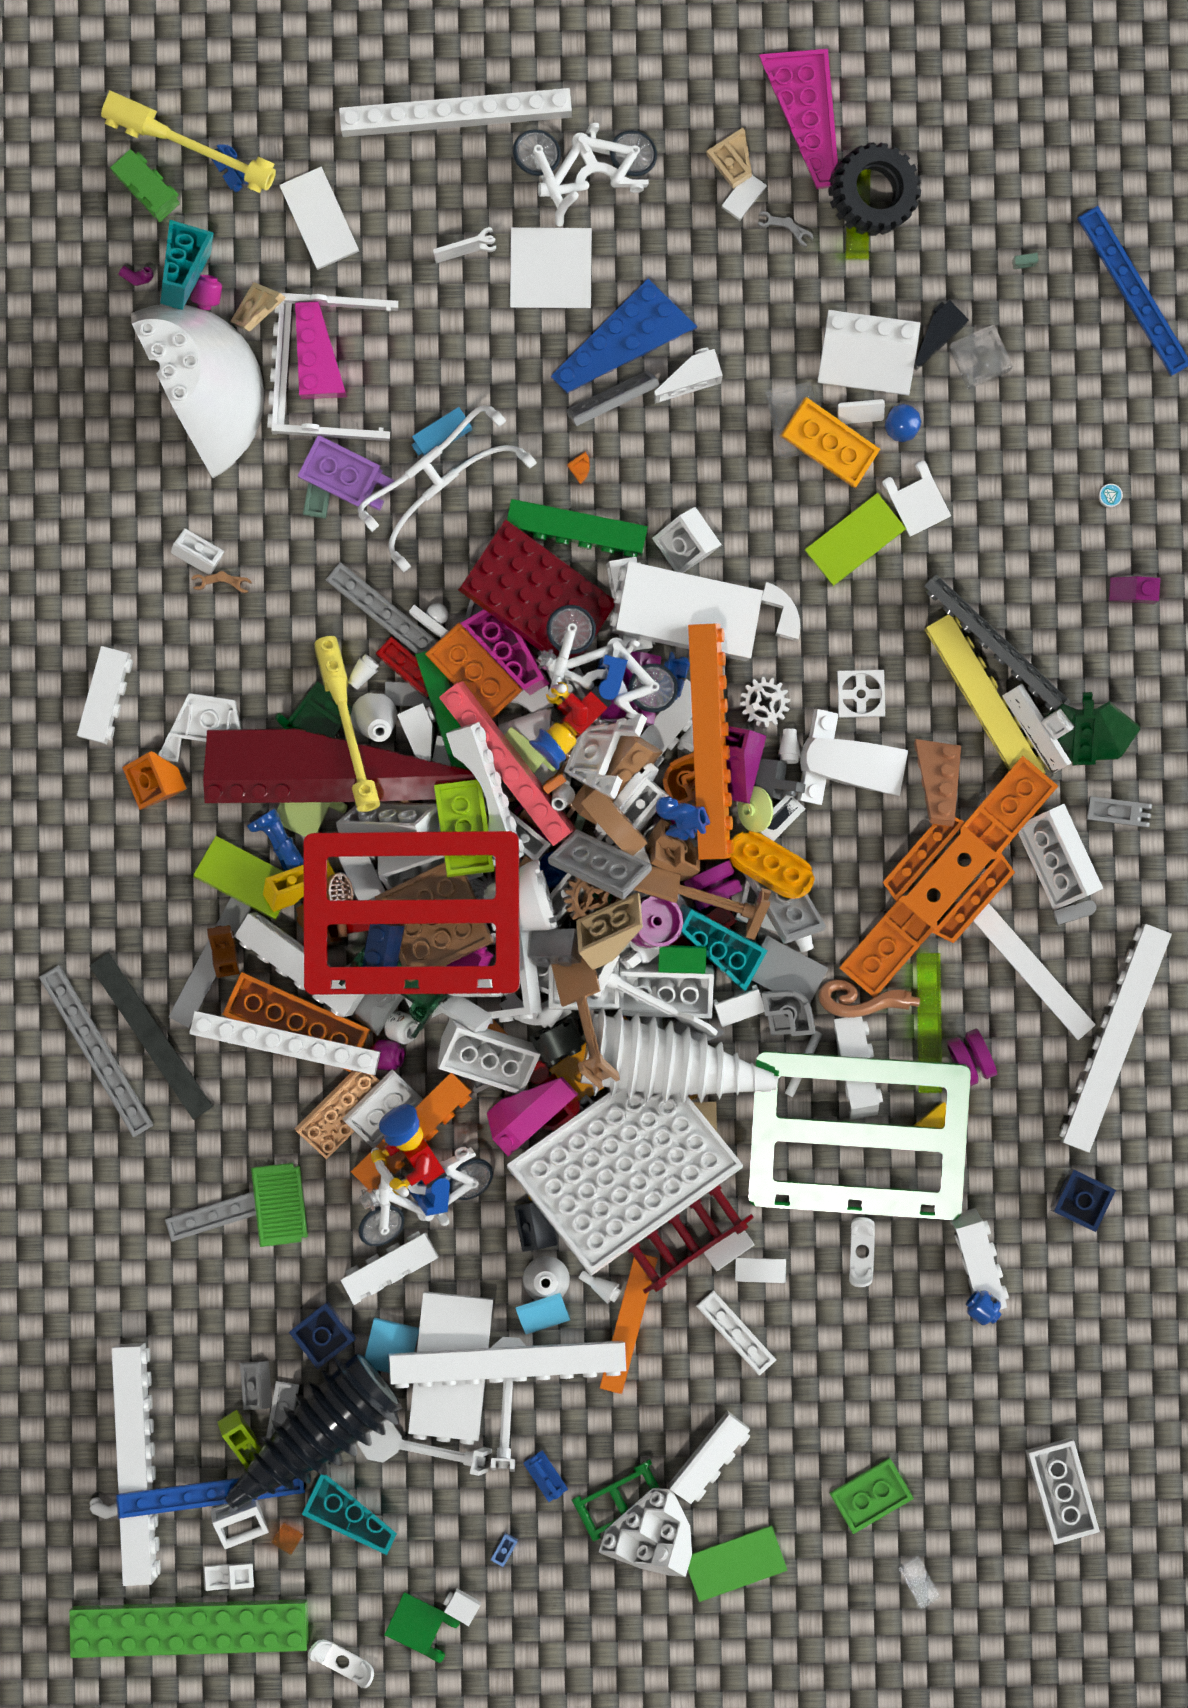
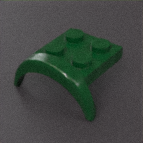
M318 681L288 720L280 713L275 717L284 729L306 730V732L319 733L334 738L343 726L338 705H336L330 691L325 692L324 686ZM347 704L349 714L351 715L352 707Z

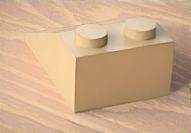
M638 892L626 897L624 900L617 901L576 920L578 953L592 970L612 962L643 927L641 901Z

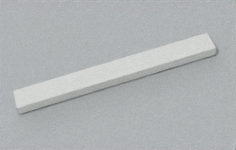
M966 889V890L955 900L956 903H957V902L961 899V897L968 891V889ZM988 903L973 922L1077 1040L1082 1038L1095 1026V1023Z

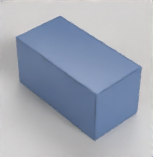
M505 1533L493 1553L491 1561L504 1567L518 1539Z

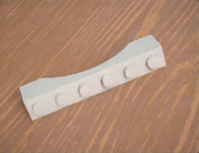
M480 722L459 727L446 733L453 756L464 763L474 774L485 794L489 814L488 831H512L517 834L516 821L510 814L508 808L509 801L507 796L503 794L501 777L495 770L493 753L488 749L486 733L483 727H481ZM519 838L520 858L524 855V846L522 840ZM492 855L494 866H496L495 857Z

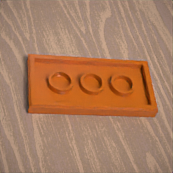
M460 622L425 654L453 685L463 681L492 719L523 691Z

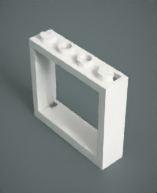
M520 931V981L524 1008L488 1012L492 1015L489 1024H493V1019L499 1018V1022L514 1021L513 1016H519L520 1020L532 1019V1014L542 1013L536 962L528 956L532 931ZM491 933L493 941L496 943V933ZM446 994L447 1000L450 997H452V995Z

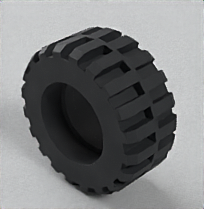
M874 142L867 143L865 146L861 145L855 148L834 168L835 172L829 180L832 186L828 188V194L833 196L830 204L832 209L837 208V218L839 220L843 218L846 221L845 226L847 228L855 227L856 233L864 234L868 232L869 236H876L879 233L883 235L896 229L912 216V212L916 210L919 204L916 200L921 197V189H917V186L921 184L920 176H915L914 172L917 171L915 164L910 165L908 162L910 157L906 153L904 155L899 154L900 149L895 146L889 149L887 143L881 142L878 145ZM863 170L878 171L890 182L893 198L887 208H872L859 196L857 177Z

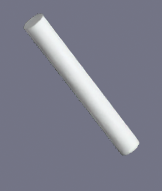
M815 1031V1034H812L804 1051L805 1054H814L823 1035L822 1033ZM792 1077L785 1094L793 1097L802 1078Z

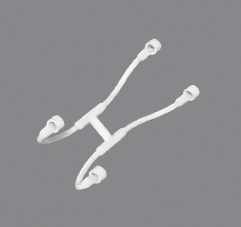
M482 405L474 409L441 445L434 447V449L405 471L406 474L372 494L359 505V518L373 532L379 527V524L371 515L364 511V508L369 503L396 488L407 479H411L422 469L434 483L406 511L391 534L389 540L391 559L403 572L407 571L411 566L394 548L400 529L424 501H428L459 476L458 473L474 462L502 451L515 452L529 469L537 464L535 459L524 449L512 445H503L485 450L471 457L457 468H453L442 478L439 476L430 463L442 454V451L476 415L485 411L498 427L506 422L502 414L493 407Z

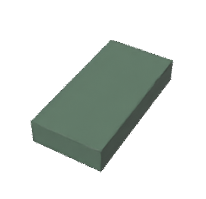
M308 483L303 515L326 519L330 493Z

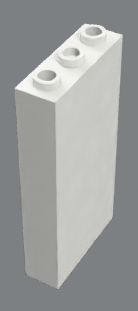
M630 561L624 564V567H620L618 580L621 581L620 589L616 590L614 596V603H617L616 611L612 612L610 618V626H613L612 633L689 649L688 625L717 623L721 624V628L724 629L725 640L721 642L722 652H725V656L741 661L751 659L763 590Z
M424 1291L417 1352L489 1348L494 1298ZM480 1379L478 1384H466V1380L456 1381V1385H442V1382H433V1386L419 1387V1383H414L408 1434H413L415 1439L426 1440L427 1436L437 1437V1441L450 1442L451 1438L460 1439L462 1444H474V1441H479L485 1379Z

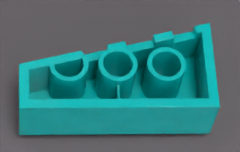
M169 220L160 304L183 310L211 255L213 232Z

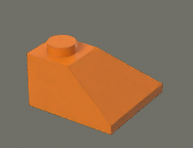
M152 751L122 767L139 810L171 798L187 789L178 767Z

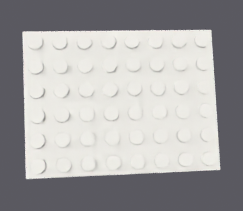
M619 1089L613 1098L611 1092H609L508 1163L507 1168L592 1276L742 1169L743 1164L689 1097L682 1104L680 1094L670 1095L665 1104L662 1093H653L647 1103L644 1092L636 1091L631 1100H629L627 1090Z

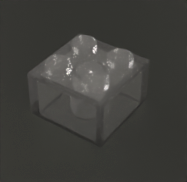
M994 324L951 343L949 347L968 390L1010 372L1013 367Z

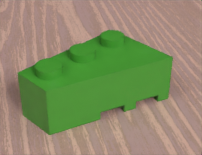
M130 149L110 169L160 223L180 205L177 199L179 195L170 185L167 186L162 181L163 177L155 169L151 170L146 165L147 160L139 152L135 154Z

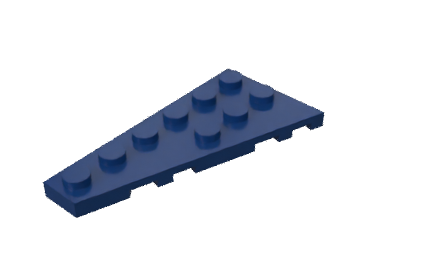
M647 279L551 375V378L568 394L592 382V380L657 349L669 341H673L679 338V336L697 329V326L660 289Z

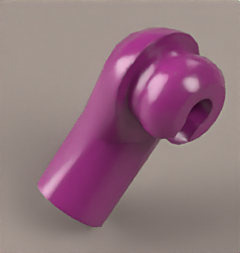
M124 265L118 275L134 286L149 283L153 279V270L150 267H144L142 270L134 272Z

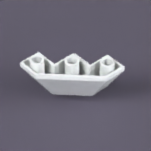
M652 1488L605 1530L599 1553L644 1570L669 1576L686 1577L692 1556L690 1525L674 1492L670 1489Z

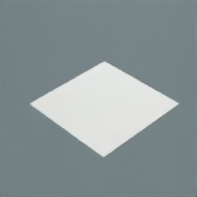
M511 227L510 307L591 308L592 228Z

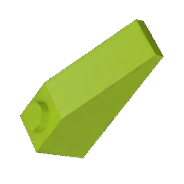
M235 1410L217 1423L222 1437L247 1469L254 1459L252 1452L259 1453L262 1445L239 1411Z

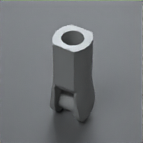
M1088 900L1053 911L1055 922L1058 926L1090 916L1096 911V904Z

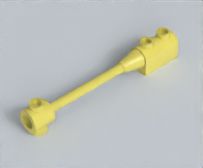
M109 90L101 112V116L106 119L104 124L118 129L119 125L126 128L125 133L136 138L140 134L169 139L245 173L244 181L249 183L247 188L258 193L262 189L267 191L272 185L276 170L273 168L274 163L257 157L256 160H252L247 165L171 131L169 127L154 119L157 113L156 110Z
M325 636L319 638L314 643L325 692L330 691L336 705H338L358 782L352 786L357 810L360 812L372 811L380 806L375 782L367 780L347 706L348 679L338 640L335 636Z

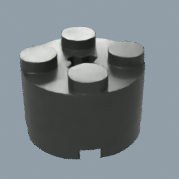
M567 1017L568 1022L566 1023L562 1019L557 1021L552 1028L549 1026L539 1030L540 1035L538 1037H535L534 1034L530 1036L536 1051L541 1054L540 1060L542 1063L546 1062L548 1066H551L561 1061V1056L567 1053L569 1056H572L582 1050L581 1045L584 1041L572 1017Z

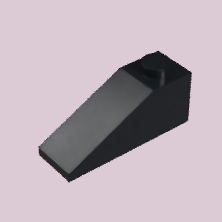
M951 300L946 304L941 302L932 311L934 315L914 364L916 371L965 327L969 321Z

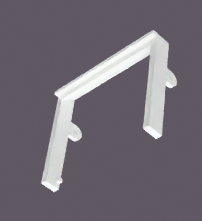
M281 293L286 298L275 308V313H279V320L274 322L273 336H277V345L272 346V359H276V367L271 368L270 382L275 383L274 391L269 392V405H273V414H268L267 428H272V434L320 435L322 437L390 441V432L383 431L384 428L380 427L379 431L319 427L317 424L310 423L302 424V426L284 425L292 304L319 302L320 306L376 309L391 312L398 311V301L335 297L320 294Z

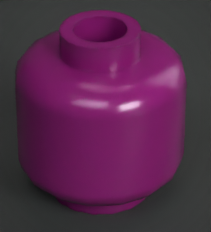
M380 1039L376 1041L374 1046L370 1047V1050L381 1052L377 1069L386 1071L393 1069L395 1071L399 1066L403 1065L405 1050L401 1048L400 1043Z

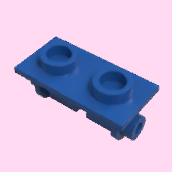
M225 144L217 145L216 151L237 160V154L231 146ZM212 159L219 172H223L226 168L228 169V172L222 177L230 190L238 192L243 188L241 184H249L244 181L245 173Z
M670 652L669 659L665 661L664 666L676 678L678 693L675 700H677L681 696L684 686V679L677 678H686L690 663L686 657L675 659L673 652ZM664 672L663 679L659 681L658 692L662 695L664 703H667L668 697L671 698L673 693V684L670 677Z
M543 1450L523 1463L548 1502L559 1498L562 1493L568 1490Z

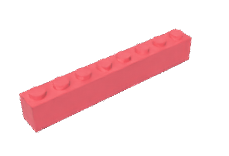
M463 681L456 683L439 697L461 727L480 722L481 727H483L486 733L488 749L493 753V764L496 772L499 773L503 782L553 846L559 844L576 830L562 810L557 811L552 807V796L545 792L542 783Z

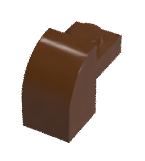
M231 926L208 928L207 934L212 949V960L216 977L240 974L236 940Z

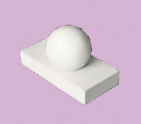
M431 604L427 608L426 613L415 605L409 610L413 618L441 639L449 632L441 626L447 621L449 615L447 608L443 604Z

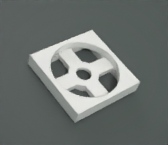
M884 670L837 671L838 718L885 717ZM851 676H856V687L853 690H843L842 686L845 681ZM865 676L873 677L879 683V689H868ZM858 690L865 691L866 695L864 698L857 697ZM880 698L879 705L873 711L866 712V702L869 699ZM843 699H853L857 702V713L849 710L843 703Z

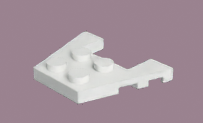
M189 693L158 755L167 761L179 762L182 738L206 742L207 730L241 729L236 700Z
M636 714L634 718L629 720L621 718L611 725L603 723L587 728L577 738L576 745L573 747L564 771L578 781L615 799L623 780L618 776L605 775L612 756L617 748L620 736L640 737L647 718L643 714Z

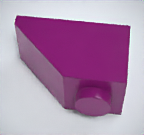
M1141 576L1110 578L1109 601L1156 604L1159 601L1160 578Z

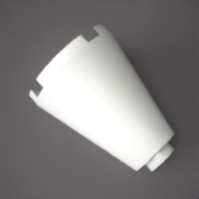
M367 693L359 697L353 704L351 722L355 730L361 735L377 742L385 741L390 736L397 721L396 707L392 700L384 694Z
M548 707L499 724V729L505 735L512 726L530 741L538 737L540 728L547 731L554 723L560 721L555 707Z
M550 1256L534 1259L526 1267L523 1275L524 1288L528 1295L536 1301L559 1293L563 1297L570 1283V1276L566 1266L557 1258ZM545 1278L549 1279L550 1285L543 1286L541 1281Z

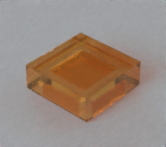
M284 1522L271 1543L291 1555L304 1534Z

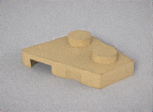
M741 128L706 151L708 158L733 189L752 177L744 128Z
M253 282L230 322L250 332L286 297L277 291Z

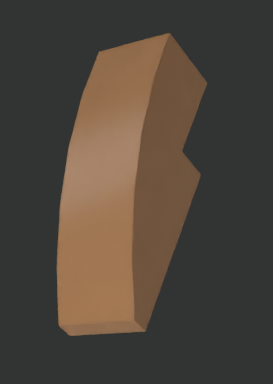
M593 789L580 801L582 806L622 851L634 856L647 844L645 837L606 795Z

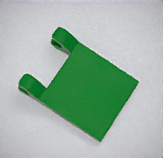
M404 1592L385 1632V1636L441 1663L445 1653L431 1647L442 1622L457 1628L460 1625V1621L443 1610Z

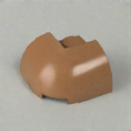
M661 819L651 832L646 845V853L651 854V864L663 870L679 874L680 881L694 877L700 872L698 847H694L689 839L679 840L672 836H667L665 833L672 824Z

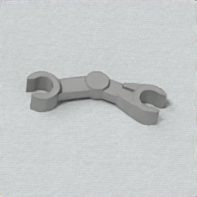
M766 211L759 213V216L768 218L767 223L758 222L757 225L760 228H767L769 225L784 227L793 233L799 245L807 248V244L802 241L801 238L803 236H808L812 241L814 239L811 232L798 227L790 217H773Z

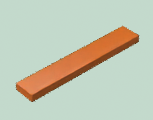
M644 1254L655 1270L658 1257ZM635 1257L633 1258L612 1341L625 1342L626 1371H620L621 1375L606 1376V1372H603L599 1387L600 1389L619 1394L623 1393L649 1292L645 1294L643 1289L651 1284L650 1279Z

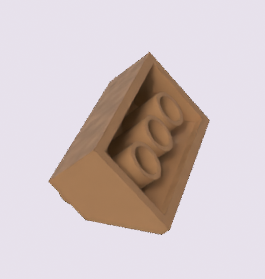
M622 736L619 739L608 771L605 774L618 776L623 780L617 796L636 773H643L645 771L643 767L646 764H654L663 753L662 750L641 737ZM584 784L576 794L572 805L580 816L597 825L594 818L580 803L593 790V788Z

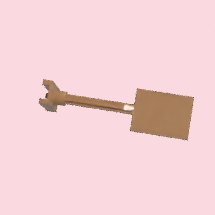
M651 866L652 871L633 889L674 903L677 902L678 894L740 913L741 916L749 918L746 937L755 940L770 906L768 899L771 895V890L762 888L755 905L746 902L743 904L680 885L679 874Z
M582 957L581 963L572 964L568 967L551 964L561 1006L564 1007L577 1002L590 1055L589 1059L578 1063L579 1071L599 1089L603 1087L602 1081L611 1077L616 1082L619 1081L618 1071L603 1059L602 1054H600L587 1003L588 996L601 991L596 969L592 970Z

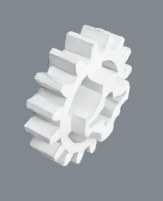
M762 677L761 683L754 679L752 681L753 687L745 686L748 693H741V697L745 701L740 702V706L746 707L742 715L749 714L748 722L756 720V727L762 722L765 728H768L771 721L776 726L778 724L777 718L781 720L785 718L782 712L789 711L785 704L789 703L790 699L784 698L788 690L781 691L782 683L774 685V678H771L769 683L766 682L765 677ZM762 687L771 688L775 692L772 694L765 692ZM755 692L756 701L750 705V696ZM761 695L766 700H771V702L768 704L769 710L764 705H759V703L761 702ZM780 700V709L775 713L774 704ZM758 711L765 713L768 718L759 717L754 713Z

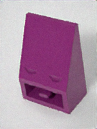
M729 726V735L725 736L726 746H729L730 749L727 769H730L731 782L728 783V792L731 793L733 801L750 804L766 736L751 730Z

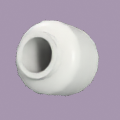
M395 1011L387 1019L384 1030L389 1039L401 1044H409L418 1036L419 1025H417L414 1016L402 1011Z

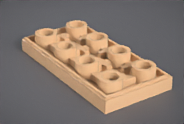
M352 1071L294 1129L327 1159L355 1132L342 1118L380 1080L375 1075Z

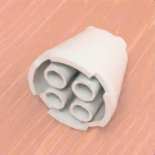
M539 860L528 862L519 868L520 931H540L558 928L556 916L553 914L554 909L544 872L543 870L540 871ZM496 881L488 885L487 889L484 890V899L495 898ZM491 923L492 928L495 931L496 926L493 923Z

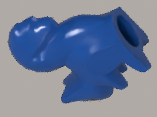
M670 796L661 797L656 802L658 815L666 820H674L676 823L668 827L669 830L665 833L667 836H672L679 840H687L688 837L695 838L694 833L697 832V829L701 834L706 833L705 826L710 824V820L704 807H697L688 803H678V800Z

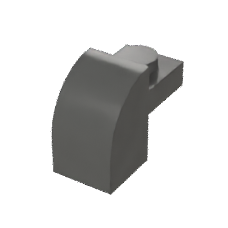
M769 759L760 760L755 782L770 797L782 800V795L796 797V792L805 793L806 784L785 780L787 763Z

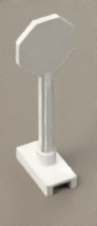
M619 955L612 962L601 966L597 974L601 991L588 996L591 999H598L605 987L608 986L614 990L618 989L666 1015L675 1017L683 1025L689 1026L690 1029L698 1033H706L710 1037L717 1035L718 1031L710 1024L695 1016L678 1012L671 1005L621 980V977L613 973L620 957Z
M502 1337L491 1348L526 1345L520 1338ZM503 1378L500 1447L497 1448V1458H491V1470L496 1471L497 1464L499 1469H508V1464H510V1472H515V1459H511V1449L509 1448L513 1378Z
M388 1420L384 1422L385 1435H380L374 1431L370 1432L371 1446H367L359 1441L357 1443L368 1460L383 1463L401 1449L463 1462V1465L471 1466L470 1474L477 1476L488 1472L489 1467L484 1466L486 1461L484 1456L492 1453V1449L486 1447L474 1450V1452L466 1451L464 1453L406 1441L402 1439V1435L394 1423Z

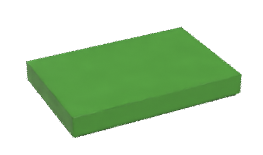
M890 1457L829 1492L853 1534L914 1499Z

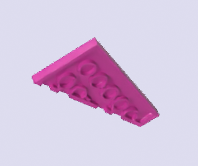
M828 49L759 54V59L816 189L831 187L832 184L829 180L835 172L834 168L838 164Z

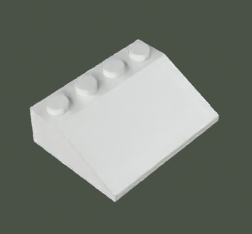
M828 310L818 383L909 396L920 322Z

